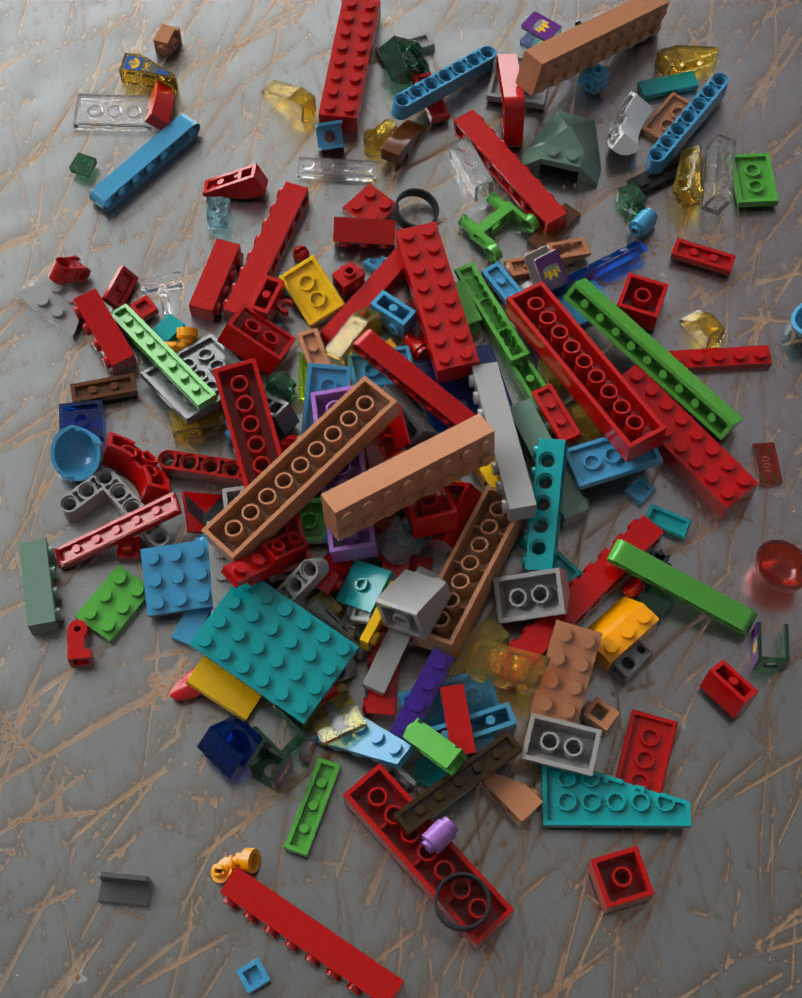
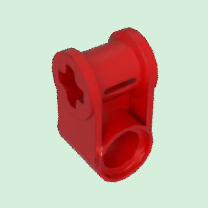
M77 255L57 257L49 273V278L52 282L59 285L80 283L90 276L91 271L81 263Z

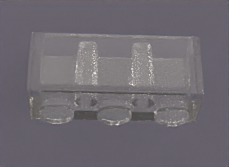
M466 137L450 143L449 159L474 202L487 198L493 192L494 180L469 138Z

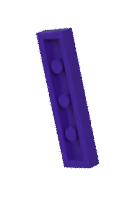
M436 648L432 649L390 733L406 741L403 735L407 726L414 722L417 717L423 721L455 658Z

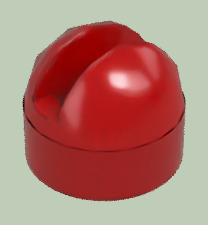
M297 246L294 249L293 257L295 262L301 263L310 257L309 250L305 246Z

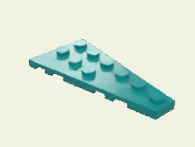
M542 765L543 828H691L690 801L662 792L657 793L637 784L632 785L597 771H593V776L589 777Z

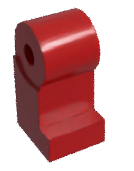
M82 620L72 621L67 628V660L71 667L95 665L91 648L88 649L91 633L87 624Z

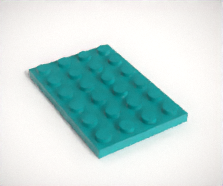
M263 581L253 586H250L248 583L238 588L232 586L189 642L193 649L302 725L307 723L359 650L358 645Z

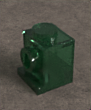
M634 181L617 189L615 202L617 204L621 203L623 210L627 211L632 217L645 209L647 197Z

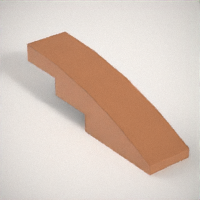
M584 237L546 244L549 252L554 249L559 251L563 266L591 255ZM523 257L505 260L504 266L513 280L530 277Z

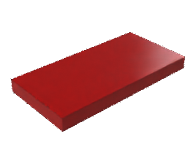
M632 709L615 778L661 793L678 722Z

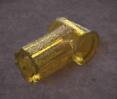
M390 118L388 120L385 119L376 128L368 129L364 132L363 150L366 154L373 156L380 152L381 146L385 144L387 139L398 128L393 120Z

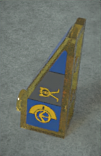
M124 54L119 68L123 84L153 88L155 81L158 80L174 89L175 92H178L177 79L174 74L144 55Z

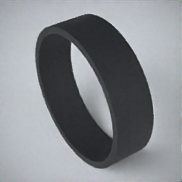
M410 188L398 196L393 214L396 222L403 229L418 226L407 222L398 210L399 201L406 197L415 196L427 201L434 212V219L431 222L437 220L439 206L436 199L429 192L419 188Z
M467 872L453 873L444 878L438 885L434 898V908L439 920L447 928L458 932H467L479 927L487 918L491 904L490 893L486 884L476 875ZM453 879H470L476 882L486 895V912L479 921L472 925H454L448 922L439 911L437 904L438 894L442 887Z

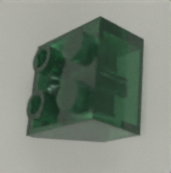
M394 35L378 48L392 82L407 84L412 82L413 75L430 72L429 64L422 53V47L417 41Z

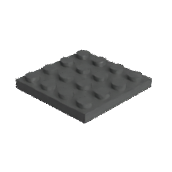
M212 333L176 352L217 395L218 400L201 411L155 365L140 372L142 379L187 425L222 406L212 369L241 362L229 349L217 342L218 339Z

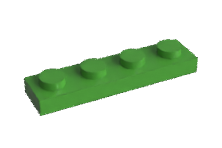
M318 757L284 845V850L306 858L308 857L341 770V764Z

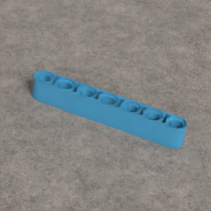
M483 46L396 94L391 111L392 116L397 120H405L490 72L493 69L497 54L496 50L491 46Z
M715 73L649 150L646 161V170L649 173L658 174L662 172L723 99L729 83V78L726 74Z
M180 114L96 185L90 192V200L104 211L111 210L195 138L200 131V124L186 114Z

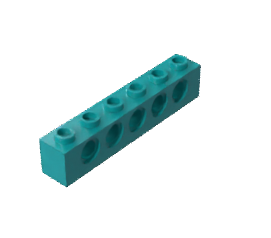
M538 438V445L534 446L533 457L536 459V467H532L531 479L534 480L532 489L537 507L536 516L534 518H527V523H530L529 532H525L524 537L527 553L522 556V567H525L526 572L556 568L568 445L564 439ZM547 460H554V464L551 467L543 466ZM545 481L552 482L551 487L548 489H543L541 486ZM542 503H550V507L547 510H539ZM546 524L548 528L545 532H537L538 526ZM537 547H546L545 552L543 554H535V549Z

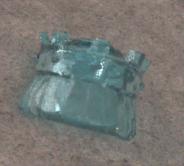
M395 516L386 531L376 538L380 553L389 562L400 566L406 564L412 555L420 553V550L427 546L426 543H429L433 536L413 539L407 518L399 521L400 517Z

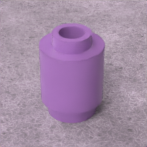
M444 816L442 819H438L421 836L424 840L421 844L429 853L435 852L440 854L454 840L458 828L449 818Z

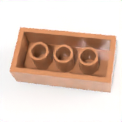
M556 620L530 712L577 724L603 633Z

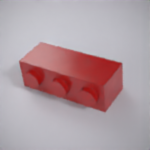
M334 217L333 242L338 243V247H350V243L358 244V248H370V244L378 245V249H390V245L395 246L396 220Z

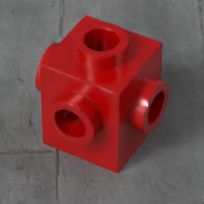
M351 261L332 273L333 286L346 299L356 293L365 283V272L360 266L357 267Z

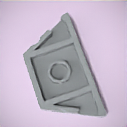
M49 279L15 293L18 300L71 339H76V331L78 325L82 323V319H77L72 308L75 307L73 299L82 295L80 292L68 284L59 285Z

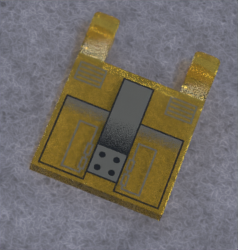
M336 681L334 684L338 696L320 704L309 718L323 746L367 726L344 681Z

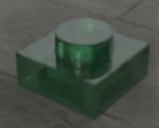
M78 152L69 167L70 171L89 178L97 165V160L94 157Z

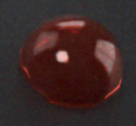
M770 540L763 543L757 550L754 558V569L759 581L767 589L776 593H793L802 589V550L784 540Z

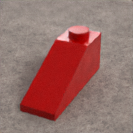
M257 163L205 180L202 194L204 197L236 199L260 197L266 194L268 179Z

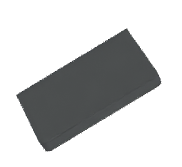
M99 871L98 877L101 879L98 901L100 903L149 908L153 882L148 876Z

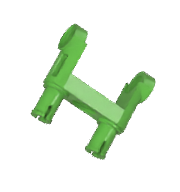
M492 192L487 197L486 202L496 209L494 213L480 224H476L467 214H464L463 217L459 218L457 224L469 233L470 239L483 248L486 257L492 263H496L503 255L497 246L498 244L490 238L493 234L511 220L522 230L529 233H534L538 230L540 223L534 215L530 213L526 215L512 202L505 201L496 192Z

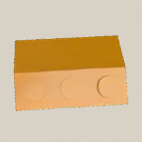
M622 596L587 628L603 633L595 661L608 673L612 663L637 641L642 642L656 629L659 618L642 602Z

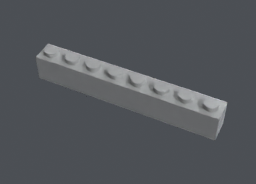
M498 363L472 365L471 375H468L470 388L473 387L475 391L473 392L474 405L479 407L477 414H480L495 431V460L491 463V470L493 476H497L498 479L496 481L498 495L502 494V512L507 514L508 521L534 518L536 516L537 504Z

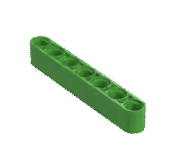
M617 539L607 558V561L740 634L748 635L758 615L750 608L624 540Z

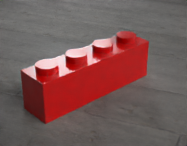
M216 239L189 302L191 316L215 322L217 315L221 314L224 298L229 296L231 281L234 282L236 279V269L243 262L244 254L241 253L240 244Z
M96 288L74 298L75 307L72 308L77 319L81 318L84 324H82L86 335H91L94 339L92 344L96 352L101 351L104 356L101 359L106 369L111 368L115 375L137 364L134 352Z

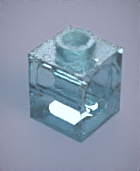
M221 196L209 197L206 214L208 228L228 230L231 217L230 198Z

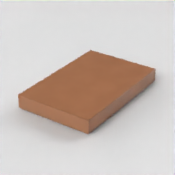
M672 92L642 126L640 133L657 142L690 101Z

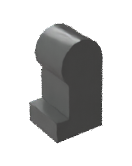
M637 641L612 663L608 673L624 687L640 668L650 660L654 653L642 642Z

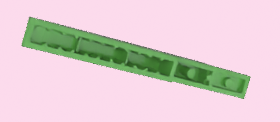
M472 262L454 269L458 280H463L482 317L481 324L522 396L525 400L530 398L533 404H536L532 398V391L546 386L530 360V352L474 263ZM541 413V416H540V417H541L543 423H544V422L547 423V421L545 420L544 416H543L542 413ZM549 426L550 435H553L554 433Z

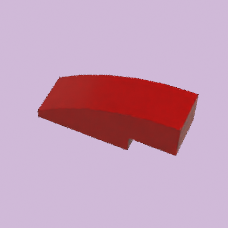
M158 80L155 81L150 96L145 122L162 130L169 124L174 103V89Z

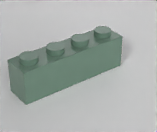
M46 538L18 543L27 626L32 635L60 630L59 621H62L63 617L61 608H57V600H60L58 586L55 587L54 580L58 579L56 567L52 566V559H55L54 548L49 546Z

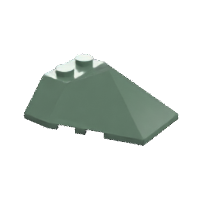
M557 111L526 149L521 163L527 166L531 172L538 174L542 164L579 172L578 183L597 187L601 173V162L595 119Z

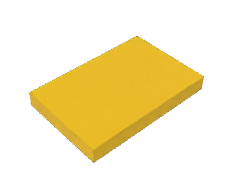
M314 255L278 276L279 279L285 281L286 290L311 329L336 314L345 305Z
M205 656L201 658L186 681L187 685L244 722L261 697L257 692Z

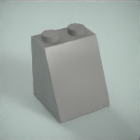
M406 569L376 598L375 604L386 627L427 640L451 597V592L445 580L439 577L432 578L426 576L420 571L413 572Z

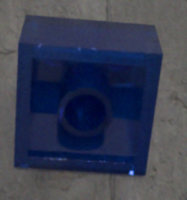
M234 715L210 726L197 748L230 780L247 770L246 765L263 738L246 721L244 722ZM264 740L266 750H268L270 745Z

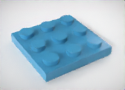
M206 539L140 549L148 617L213 608L209 547Z

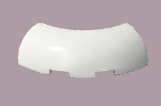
M632 91L618 109L619 117L617 120L612 121L608 132L611 135V138L607 140L609 148L620 155H630L641 148L638 143L639 134L644 122L654 109Z

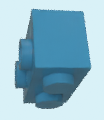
M382 290L370 303V318L376 324L386 327L393 335L403 338L416 326V311L386 291Z

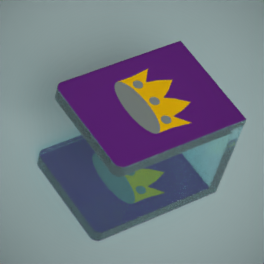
M534 11L521 24V29L527 33L520 39L519 44L529 49L560 34L562 26Z

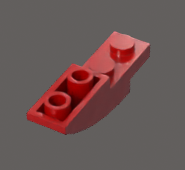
M294 529L261 544L258 551L223 566L221 573L235 588L246 583L253 586L285 567L309 547V544Z

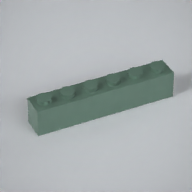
M529 398L511 405L510 410L521 449L532 468L536 467L533 451L534 446L538 445V438H552L548 424L546 422L543 423L540 417L539 407L533 404ZM547 460L543 466L551 467L554 464V460ZM567 463L560 521L562 527L585 518L590 508L586 496H582L578 490L574 478L569 472L570 469ZM545 481L541 487L548 489L551 487L552 482Z

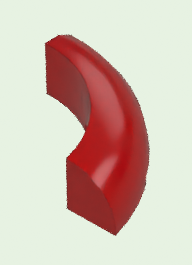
M109 431L104 447L102 465L110 467L127 477L136 487L140 495V501L143 504H149L167 495L170 490L169 480L166 472L162 471L157 465L158 460L148 450L143 452L134 446L136 442Z

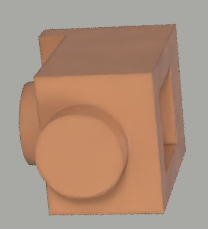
M161 24L153 40L156 54L171 56L173 50H176L178 44L182 42L180 28Z
M596 696L592 702L588 700L581 709V713H583L581 720L590 727L601 729V736L604 738L617 721L620 712ZM594 715H599L601 720L594 717Z

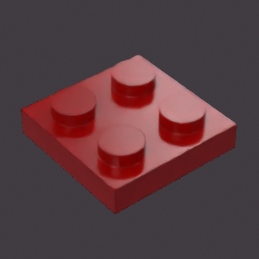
M369 183L345 204L342 210L350 218L390 219L394 215L393 209L396 202Z

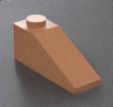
M493 773L479 784L520 828L542 807L543 801L541 800L542 796L533 787L530 789L524 783Z

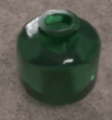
M275 370L265 380L267 383L265 389L273 397L288 402L296 395L294 390L297 383L284 370Z

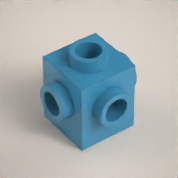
M597 63L595 66H591L580 73L577 83L585 90L596 95L600 90L603 91L608 86L610 71Z

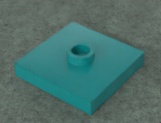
M355 560L336 601L373 615L377 607L375 604L376 598L388 587L395 574L389 570Z

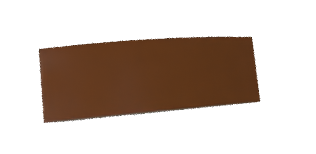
M411 120L402 123L381 148V159L399 166L404 157L409 156L426 130V127Z

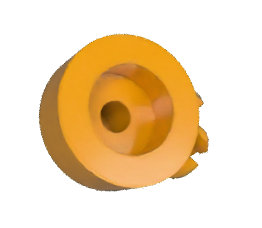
M178 327L176 337L180 342L165 343L176 353L191 345L198 338V329Z
M245 848L242 852L236 853L235 856L231 854L229 857H224L212 866V879L217 883H227L237 867H240L246 873H256L261 861L259 850Z

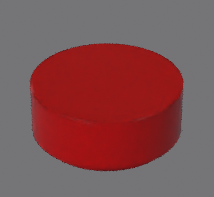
M632 577L623 583L621 590L626 597H635L645 589V583L637 577Z

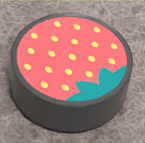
M306 737L303 740L299 752L300 761L310 762L315 749V739Z

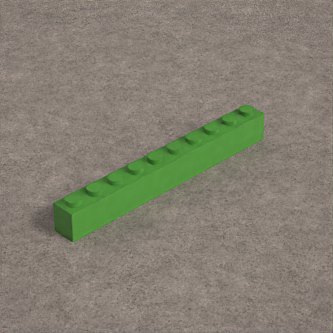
M583 278L574 282L563 298L720 440L728 436L743 419L737 412L588 279Z

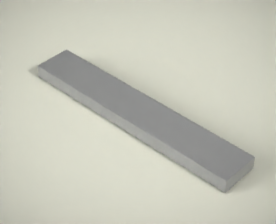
M418 566L416 570L432 578L439 576V574L421 566ZM391 628L388 629L363 681L362 687L384 696L411 635Z

